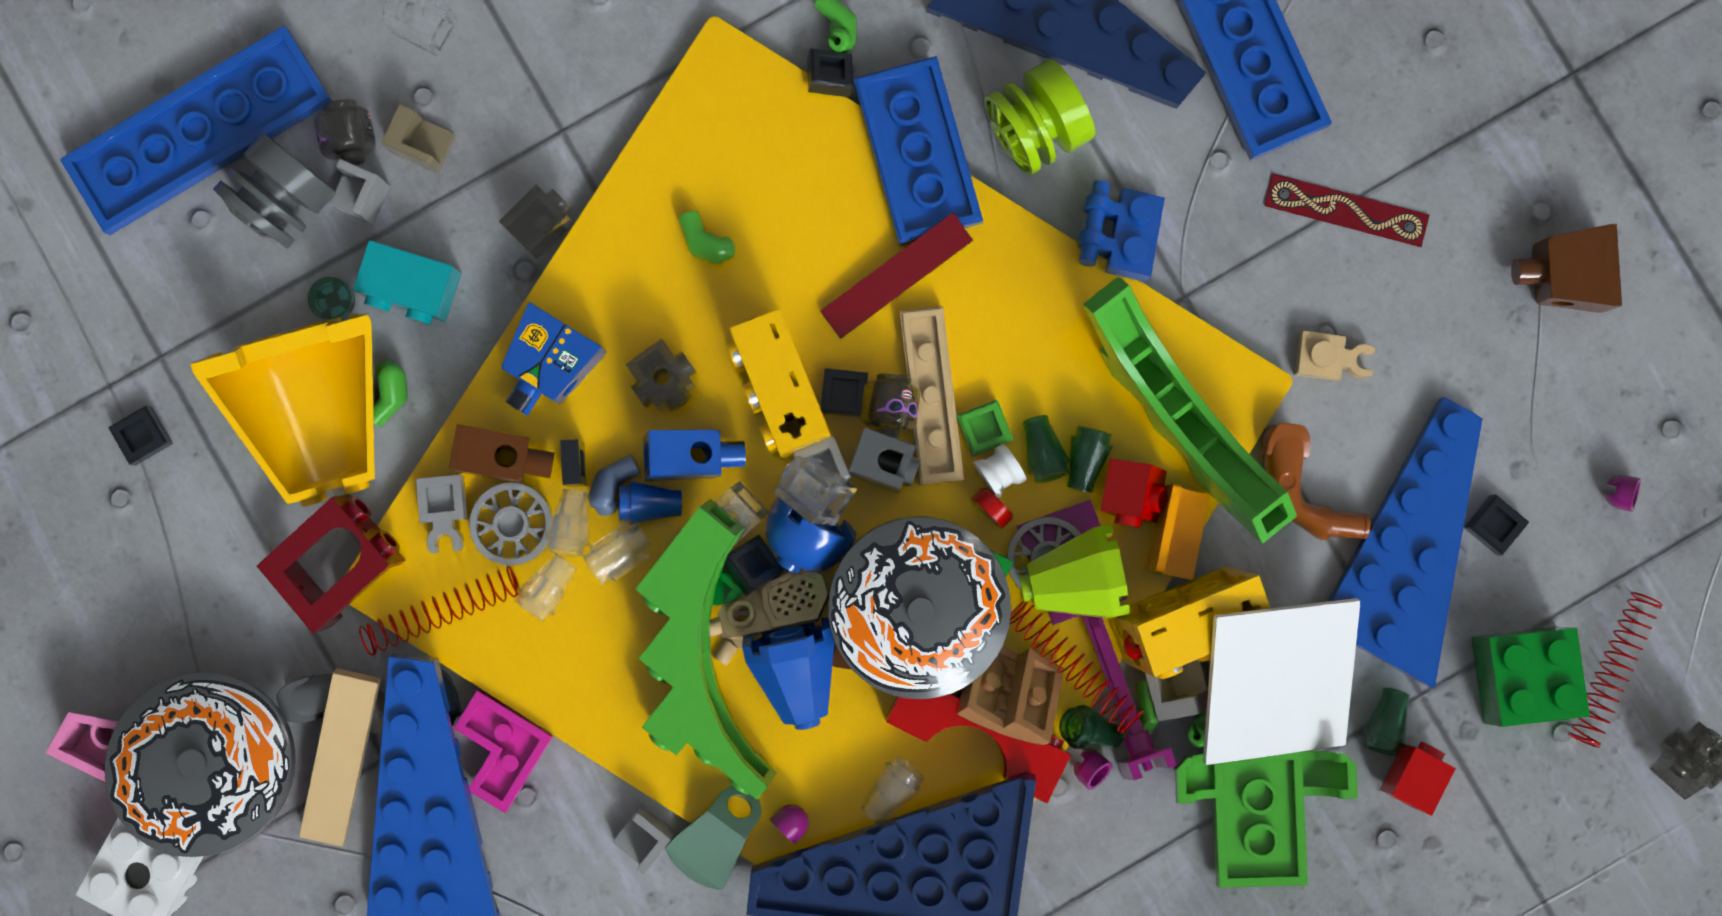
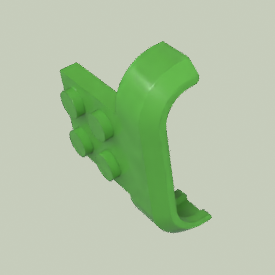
M1308 750L1210 765L1203 763L1202 753L1185 756L1174 768L1176 803H1195V800L1212 798L1216 886L1219 888L1308 885L1304 796L1358 799L1356 764L1342 752Z

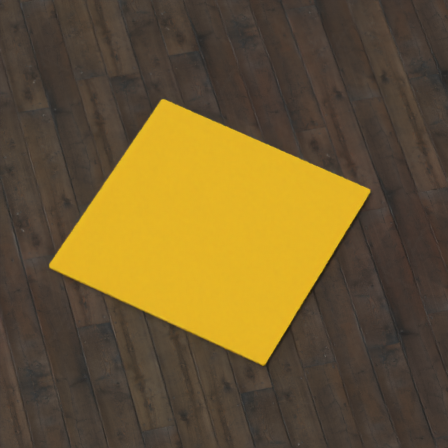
M713 16L707 20L379 522L378 528L387 531L396 539L400 546L398 551L406 561L401 565L389 568L349 605L376 622L379 618L385 628L395 633L388 618V615L391 614L399 635L404 640H407V628L400 617L399 610L403 611L409 629L417 636L418 625L412 615L410 605L414 607L421 626L426 631H429L428 618L424 613L421 601H424L432 622L439 627V614L433 604L432 596L435 597L440 613L447 622L451 621L449 607L443 597V592L446 593L454 613L461 618L460 603L453 588L457 589L466 610L472 613L471 599L464 585L467 583L473 600L479 608L483 609L482 596L475 579H478L487 600L494 604L493 592L486 574L489 575L499 597L504 600V589L497 569L500 571L508 590L512 595H515L506 571V567L510 566L519 583L520 596L517 595L514 598L506 591L507 598L505 602L500 601L496 596L495 606L492 607L485 601L484 611H480L474 605L473 615L467 614L463 609L462 620L457 619L453 615L452 623L447 624L442 619L440 629L435 628L431 624L430 633H425L420 628L419 637L416 638L410 634L408 642L430 657L438 658V661L684 820L692 823L712 806L726 787L732 785L729 782L728 776L719 768L702 762L696 756L694 748L688 743L676 756L670 750L666 751L656 746L651 741L649 733L642 728L673 687L669 683H662L653 678L646 670V665L638 658L670 618L666 614H658L652 611L643 602V596L635 589L696 510L708 500L712 499L745 526L744 531L730 552H732L757 535H760L766 545L770 546L766 537L767 516L781 490L785 491L787 497L791 490L809 496L794 457L783 461L779 452L770 454L759 428L760 425L767 423L762 411L754 414L742 384L750 381L746 370L738 373L726 345V342L734 340L729 328L780 308L820 408L825 368L868 373L865 409H867V405L870 403L872 411L869 412L864 409V418L822 413L831 437L834 436L848 472L864 428L915 445L912 420L907 419V417L912 419V415L904 411L891 413L885 410L882 414L877 412L880 406L886 407L887 402L892 399L901 400L905 408L910 404V399L898 396L904 390H908L900 311L943 306L956 416L998 400L1014 439L1004 445L1013 454L1027 479L1019 485L1011 484L1003 489L1002 496L998 498L1013 514V519L1003 529H1000L988 519L971 500L981 488H987L977 473L973 462L988 459L994 455L995 448L972 457L957 421L964 480L920 485L917 469L912 485L909 487L902 484L899 493L851 477V481L811 497L833 510L830 517L839 526L845 519L853 527L857 535L854 543L866 532L887 521L908 516H929L958 524L977 536L989 549L1006 557L1009 543L1017 532V525L1091 500L1100 525L1112 524L1114 533L1106 539L1107 542L1117 540L1128 591V599L1120 601V606L1131 605L1165 591L1173 577L1147 571L1157 523L1142 521L1140 528L1123 526L1114 523V515L1100 511L1110 458L1152 464L1167 471L1164 486L1173 483L1182 485L1183 489L1209 493L1196 482L1186 458L1154 429L1143 404L1111 375L1100 352L1103 345L1083 304L1118 277L1117 275L1105 273L1107 260L1097 254L1095 266L1081 265L1079 263L1081 249L1078 248L1077 241L971 176L983 217L982 224L965 228L974 241L840 339L820 311L911 244L902 246L898 244L860 105L847 97L808 92L807 72L719 17ZM690 211H698L705 232L720 238L724 236L729 237L734 242V256L721 264H712L694 257L688 249L678 217ZM1119 276L1130 286L1141 310L1157 337L1186 379L1219 421L1250 454L1292 386V377L1141 281ZM530 302L600 345L606 351V354L560 405L542 394L527 416L505 402L519 379L503 370L502 364L524 311ZM874 392H879L884 398V401L882 399L873 398L871 394H873ZM795 420L787 422L788 430L784 433H790L793 438L801 436L800 428L804 425L798 426ZM457 424L529 437V448L555 452L550 478L524 474L523 482L519 483L539 492L549 504L553 515L551 539L544 551L535 559L520 565H502L489 560L476 548L469 528L471 511L476 501L483 493L496 485L516 482L457 473L449 470ZM648 430H720V441L745 442V467L721 468V475L714 479L644 481L643 437ZM579 439L585 443L587 486L567 487L562 484L560 440ZM691 448L690 455L695 462H705L704 451L701 448ZM501 449L496 455V463L511 466L516 460V453L514 451ZM916 449L913 453V457H916ZM631 454L641 473L619 485H630V481L670 490H681L682 513L681 516H672L630 525L629 521L618 520V508L611 515H598L595 508L590 506L588 495L595 475L600 469ZM464 475L468 519L455 520V528L462 533L464 538L463 550L453 551L451 537L443 535L439 540V553H430L427 548V538L433 530V523H420L416 479ZM618 485V488H617V491H616V495H615V498L617 499V503H618V489H619V485ZM508 490L495 494L501 509L511 506ZM512 490L514 497L518 495L520 490ZM524 492L518 503V508L527 512L536 499ZM1211 495L1204 526L1219 504ZM490 498L485 504L492 506V499ZM540 504L536 506V510H542ZM482 507L478 520L493 524L496 512ZM544 513L529 517L530 528L545 527ZM478 524V532H480L485 527ZM494 529L480 536L486 548L500 539L495 534ZM545 531L539 532L538 535L543 538ZM529 532L521 539L524 546L530 552L540 543ZM505 541L502 552L503 558H515V542ZM1016 545L1015 552H1021V548ZM494 548L491 552L497 555L498 548ZM523 550L520 551V557L527 555ZM361 552L359 553V555L357 556V558L355 559V561L353 562V564L351 565V567L349 568V570L347 571V573H348V572L356 565V563L359 561ZM1027 555L1014 556L1016 570L1026 569V564L1029 563ZM839 563L827 570L818 571L824 578L828 594ZM509 570V574H510V577H511L512 582H513V578H512L511 572H510V570ZM1008 572L1006 580L1009 587L1012 612L1024 599L1022 591L1015 585ZM828 601L819 621L815 622V626H822L821 618H829ZM1029 601L1024 609L1010 622L1026 612L1033 605V601ZM1022 604V605L1012 614L1011 617H1013V616L1022 608V606H1023L1024 604ZM712 605L710 619L718 617L722 605ZM1033 607L1024 617L1017 631L1032 622L1040 613H1043L1029 630L1025 639L1034 635L1051 621L1047 611L1035 610ZM740 615L736 618V621L743 622L748 619V616ZM1080 616L1055 625L1050 623L1034 644V647L1041 644L1057 629H1060L1042 654L1048 653L1068 637L1053 657L1052 662L1058 660L1074 645H1077L1061 667L1065 669L1083 653H1085V656L1073 669L1068 679L1074 677L1091 662H1094L1079 681L1077 687L1084 684L1101 670L1086 626ZM1102 618L1120 663L1123 657L1109 618ZM1020 619L1015 623L1009 624L1007 636L1003 646L1018 655L1028 648L1032 649V644L1037 637L1036 635L1029 640H1024V635L1029 627L1021 632H1015ZM762 633L757 637V639L762 638ZM722 635L710 637L711 657L718 687L730 715L751 747L777 772L767 789L758 798L762 809L761 817L748 835L740 853L742 857L755 865L1004 781L1002 752L995 739L988 733L975 727L954 726L942 730L928 742H924L887 723L885 718L896 696L871 686L851 669L832 666L828 715L820 718L821 723L809 729L797 730L794 725L784 724L747 666L743 649L738 648L728 665H725L713 657V654L723 640ZM1046 643L1032 650L1040 654ZM1055 650L1045 656V658L1050 660ZM1061 659V660H1060L1059 662H1057L1056 664H1057V665H1060L1061 662L1063 661V659ZM1073 666L1063 672L1052 731L1053 735L1065 741L1061 748L1065 751L1092 709L1091 703L1099 692L1097 690L1091 696L1083 698V693L1091 681L1082 688L1074 690V686L1082 673L1073 680L1066 681V676ZM1103 672L1093 682L1085 696L1105 682ZM960 690L953 692V694L958 696ZM738 796L728 799V809L735 817L746 818L750 815V805L745 799ZM785 805H797L803 808L808 816V828L796 844L792 843L769 820Z

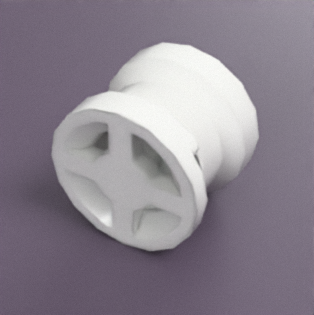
M1004 444L996 447L994 455L988 459L973 462L980 478L988 490L997 498L1001 497L1003 489L1011 484L1019 485L1027 480L1019 463Z

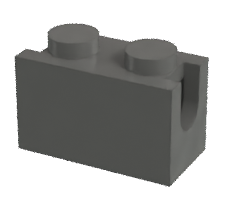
M864 428L849 469V474L851 477L899 493L902 484L909 487L912 485L921 459L913 457L915 445Z

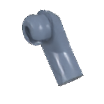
M631 454L600 469L596 473L588 500L590 506L595 508L598 515L608 516L613 514L618 508L617 499L615 498L618 485L641 473Z

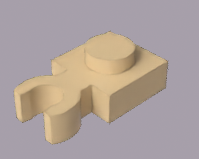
M1302 331L1299 333L1294 375L1338 381L1341 379L1342 369H1344L1350 376L1364 379L1372 376L1373 370L1360 368L1357 364V357L1359 354L1372 355L1375 353V348L1362 344L1352 349H1345L1346 336Z

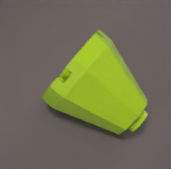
M1112 524L1094 527L1026 564L1027 574L1019 576L1024 602L1033 601L1035 610L1101 618H1115L1130 614L1129 604L1120 606L1119 599H1122V596L1128 595L1117 540L1107 542L1106 539L1114 533Z

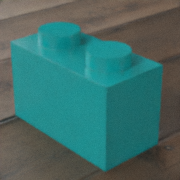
M369 240L353 291L365 297L364 305L385 312H389L392 305L407 310L406 318L431 325L433 318L446 322L462 273L451 265Z

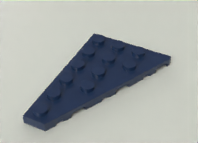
M1024 773L753 865L750 875L746 915L1018 916L1036 776L1035 774Z

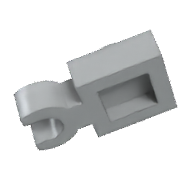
M464 475L416 479L420 523H433V530L427 538L429 552L439 553V540L443 535L451 537L453 551H462L464 538L462 533L455 528V520L468 519Z

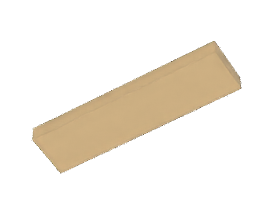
M943 306L900 311L908 390L911 391L914 399H910V403H916L918 417L912 416V419H914L912 424L916 457L921 459L918 466L920 485L964 480Z
M336 668L333 672L299 834L300 838L341 847L344 846L349 831L381 678Z

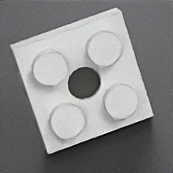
M117 818L75 895L113 916H171L186 901L187 896L184 895L185 892L196 883L197 877L194 873L203 856L182 857L158 851L137 839Z

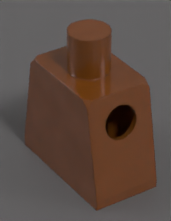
M1608 224L1545 238L1533 244V258L1514 259L1512 263L1511 277L1515 285L1534 284L1535 301L1539 305L1597 313L1607 312L1622 306L1617 224Z
M457 424L449 470L457 473L522 483L524 474L550 478L555 452L529 448V437ZM501 449L514 451L516 453V460L511 466L496 463L497 453Z

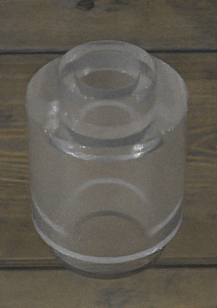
M623 522L590 545L591 550L585 553L583 558L600 583L604 584L610 579L615 582L650 558L646 549L651 547L652 544L638 524L631 528L626 522Z

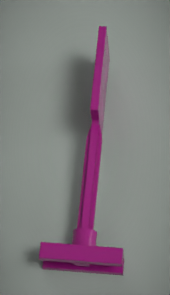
M1091 500L1040 517L1064 520L1078 529L1081 534L1094 527L1101 526ZM1028 522L1017 525V530ZM1039 525L1032 528L1036 533H1039ZM1044 525V541H1055L1056 525ZM1061 528L1062 536L1068 533L1067 530ZM1029 531L1021 537L1022 544L1031 551L1038 544L1035 537ZM1070 535L1065 540H1063L1060 543V545H1063L1066 542L1074 539V537ZM1122 596V599H1119V601H1123L1128 598L1127 596ZM1047 611L1052 625L1078 616L1082 617L1105 681L1111 678L1107 684L1109 691L1111 692L1116 687H1119L1112 697L1114 704L1125 695H1128L1127 699L1117 710L1118 716L1121 715L1134 702L1103 619L1101 617ZM1136 708L1133 709L1123 722L1122 727L1126 726L1138 714ZM1127 713L1120 717V721L1124 719ZM1140 718L1125 731L1126 737L1123 738L1129 756L1117 762L1123 779L1135 781L1143 778L1138 764L1142 765L1144 772L1152 770L1153 766L1150 761L1152 759L1156 767L1171 768L1177 766L1171 748L1154 747L1148 729H1143Z

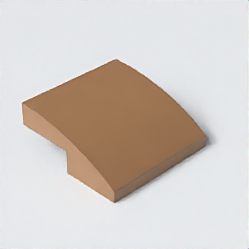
M1002 646L988 669L975 681L962 688L957 714L997 733L1030 743L1046 745L1051 741L1063 672L1057 673L1059 665H1049V659L1041 657L1039 653L1030 648L1018 655L1007 647Z

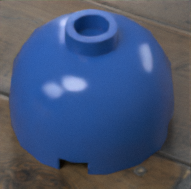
M784 490L780 491L771 506L766 522V537L772 550L778 554L776 561L783 568L793 573H799L801 569L810 572L824 571L836 565L856 540V531L845 519L840 526L830 517L833 510L826 505L792 490L788 497Z

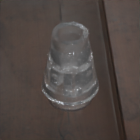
M574 489L562 490L561 498L545 537L549 541L548 551L566 556H583L584 547L589 546L588 493Z
M554 554L551 560H548L518 589L520 594L514 602L529 614L544 622L549 614L554 616L576 568L561 556Z
M897 756L892 763L886 762L866 803L862 807V811L875 823L886 821L921 791L919 785L924 780L923 775L911 763Z

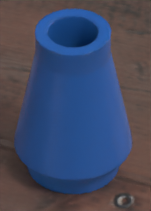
M630 481V485H619V521H629V524L633 525L672 516H681V490H670Z

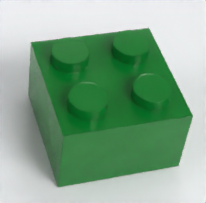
M1556 626L1471 637L1484 724L1508 727L1590 717L1577 628Z

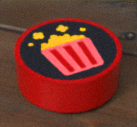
M981 488L971 498L978 509L1000 529H1003L1013 519L1011 511L987 488Z

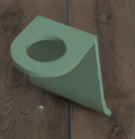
M733 786L726 787L706 812L684 828L667 844L666 852L671 861L679 870L695 882L707 888L723 889L748 835L761 817L762 809L759 799L756 800L750 794H743ZM734 796L745 799L750 805V815L746 818L735 817L728 809V799Z

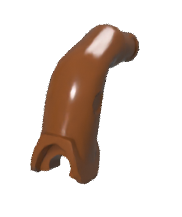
M1290 423L1268 426L1261 440L1264 470L1288 492L1297 517L1292 522L1320 540H1328L1329 536L1367 539L1370 533L1369 514L1333 511L1330 506L1312 505L1303 501L1300 487L1303 459L1309 457L1311 440L1307 428L1303 425Z

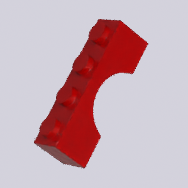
M962 689L958 696L951 693L930 699H909L896 696L885 718L887 723L924 742H928L942 730L954 726H970L983 730L995 739L1002 752L1004 762L1003 779L1007 780L1024 773L1035 774L1036 786L1034 797L1048 804L1071 757V754L1061 749L1065 742L1064 740L1052 734L1050 743L1040 745L1015 739L971 722L957 714Z

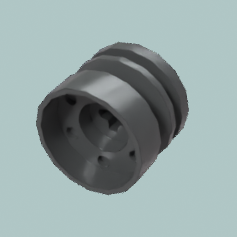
M261 132L243 153L256 169L254 174L249 176L241 170L231 167L227 173L242 185L241 189L237 192L220 180L213 190L223 199L229 211L261 237L277 242L288 249L295 239L280 226L286 220L296 229L303 232L306 225L294 212L297 206L301 205L311 212L318 214L335 195L336 191L269 136Z

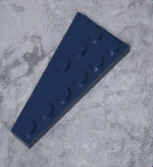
M932 0L926 10L927 13L937 17L942 15L963 23V27L976 32L981 30L1003 39L1004 43L1046 59H1053L1061 65L1066 66L1068 64L1087 71V75L1102 80L1105 78L1128 87L1129 91L1175 109L1181 105L1207 73L1119 0Z

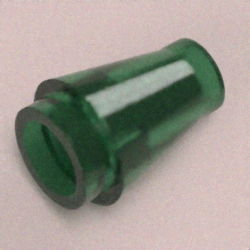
M1048 415L1035 416L1025 420L1023 427L1026 439L1028 474H1033L1035 483L1050 482L1068 475L1067 464L1070 462V459L1050 425Z
M1077 426L1076 434L1071 435L1067 487L1089 493L1093 492L1094 484L1113 448V445L1110 444L1111 433L1090 427Z
M1383 688L1381 698L1362 732V735L1365 737L1363 745L1365 748L1384 755L1399 756L1401 747H1406L1409 694L1393 688Z
M1078 705L1066 710L1059 724L1061 737L1074 749H1115L1122 743L1124 734L1117 732L1119 724L1109 723L1107 718L1087 705Z

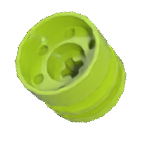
M1047 59L1024 73L1023 83L1026 94L1015 83L1008 82L1003 85V95L998 91H993L984 98L985 108L997 140L1019 169L1028 176H1032L1041 170V161L1047 165H1051L1056 161L1053 141L1064 152L1071 153L1094 139L1096 134L1093 119L1080 91L1062 66L1053 59Z

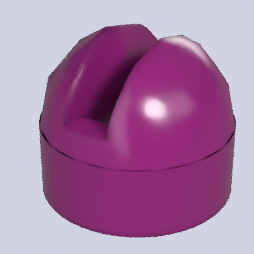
M1628 475L1612 477L1607 482V485L1616 486L1615 494L1604 493L1606 501L1612 507L1633 512L1640 490L1641 478Z
M1088 750L1080 753L1085 760L1082 763L1075 760L1073 770L1077 779L1088 790H1092L1100 785L1109 775L1112 763L1099 752Z
M785 805L769 819L794 844L800 840L808 828V816L803 808L797 805Z

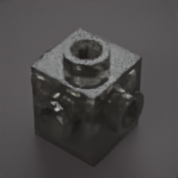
M663 339L625 364L637 380L631 388L646 408L653 403L660 412L667 407L670 412H673L692 398L689 392L696 386L690 377L696 373V370L682 351L673 355ZM670 374L667 383L658 384V380L662 375Z
M1700 721L1686 731L1678 726L1661 742L1660 746L1665 749V752L1649 768L1684 800L1706 786L1711 790L1722 781V737L1716 731L1706 728Z

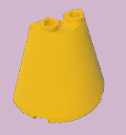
M369 313L354 314L350 316V319L341 321V317L290 329L237 345L226 354L217 352L190 364L197 380L287 504L300 501L302 507L310 506L326 500V491L343 487L344 493L350 494L370 487L369 481L375 479L372 322Z

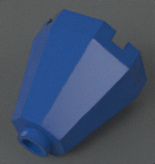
M821 618L822 626H815V622L764 632L762 633V638L755 641L753 635L743 637L742 649L747 666L782 722L794 725L797 730L813 728L821 723L820 718L828 715L834 653V638L829 618Z

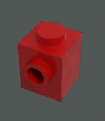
M1110 458L1100 511L1114 515V523L1123 526L1140 528L1142 521L1157 523L1159 513L1163 512L1167 502V490L1164 487L1167 471L1152 464Z
M1420 742L1417 748L1403 743L1379 790L1422 813L1432 816L1456 768L1443 762L1445 753L1429 744Z

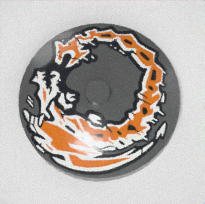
M908 516L890 520L874 527L861 536L848 549L841 559L831 582L828 613L834 642L845 662L861 679L882 692L893 696L909 699H930L948 695L966 687L988 669L1000 652L1007 636L1011 615V599L1008 583L999 562L990 549L977 536L958 524L945 519L929 516Z
M199 672L176 676L144 692L129 706L118 721L110 738L105 759V782L109 800L116 815L128 831L137 839L158 851L182 857H201L225 853L246 844L258 836L282 809L292 787L295 774L294 740L286 718L279 707L270 697L254 685L244 680L218 673Z

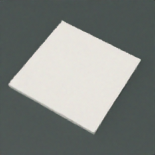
M1358 598L1214 615L1203 763L1205 765L1346 745L1360 600Z

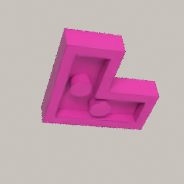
M482 690L476 691L453 728L490 751L469 788L471 793L504 813L508 812L554 737V735Z

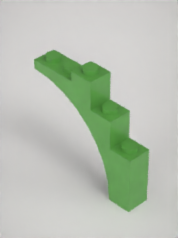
M1118 276L1087 300L1083 306L1103 345L1100 352L1111 375L1143 404L1154 429L1186 458L1196 482L1262 544L1296 518L1297 514L1288 492L1240 445L1214 415L1175 364L1141 310L1130 286Z
M710 499L696 510L635 589L643 596V602L652 611L658 614H666L670 618L638 658L646 665V670L653 678L662 683H669L673 687L642 728L649 733L651 741L656 746L666 751L670 750L676 756L688 743L694 748L696 756L702 762L719 768L728 776L729 782L736 790L746 795L750 794L757 800L767 789L777 772L751 747L733 721L718 687L711 657L710 617L715 587L726 558L744 531L745 526Z

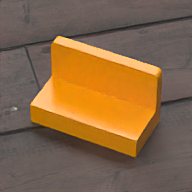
M1172 483L1164 486L1167 490V502L1163 512L1159 513L1147 571L1185 580H1193L1210 494L1183 489L1182 485Z

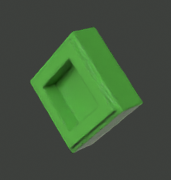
M998 400L956 416L972 457L1014 440Z

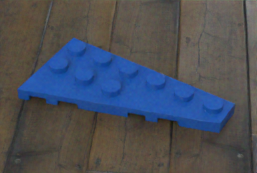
M1446 397L1439 398L1372 519L1368 538L1361 539L1328 601L1358 598L1360 600L1356 646L1435 689L1483 420L1480 416Z
M393 653L388 658L367 916H500L499 910H496L492 894L493 883L490 871L486 869L481 849L483 842L468 780L463 775L459 758L461 751L458 739L454 737L448 713L450 706L438 658Z

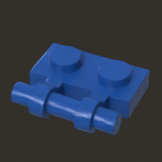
M1102 180L1094 181L1091 195L1086 197L1084 211L1087 213L1085 230L1079 233L1077 246L1081 249L1079 263L1083 266L1092 267L1096 265L1097 254L1107 256L1105 273L1147 282L1152 275L1165 198L1123 188L1119 193L1118 202H1114L1108 198L1110 184ZM1104 219L1114 221L1111 238L1105 237L1101 233Z

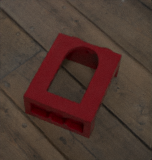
M351 494L331 497L257 565V568L312 633L331 628L343 617L340 612L389 568L401 565L406 561L398 551L400 546L396 539L387 531L380 530L370 518L372 514L369 507L358 497H352ZM340 527L348 529L357 536L360 542V559L347 574L324 593L297 560L329 531Z

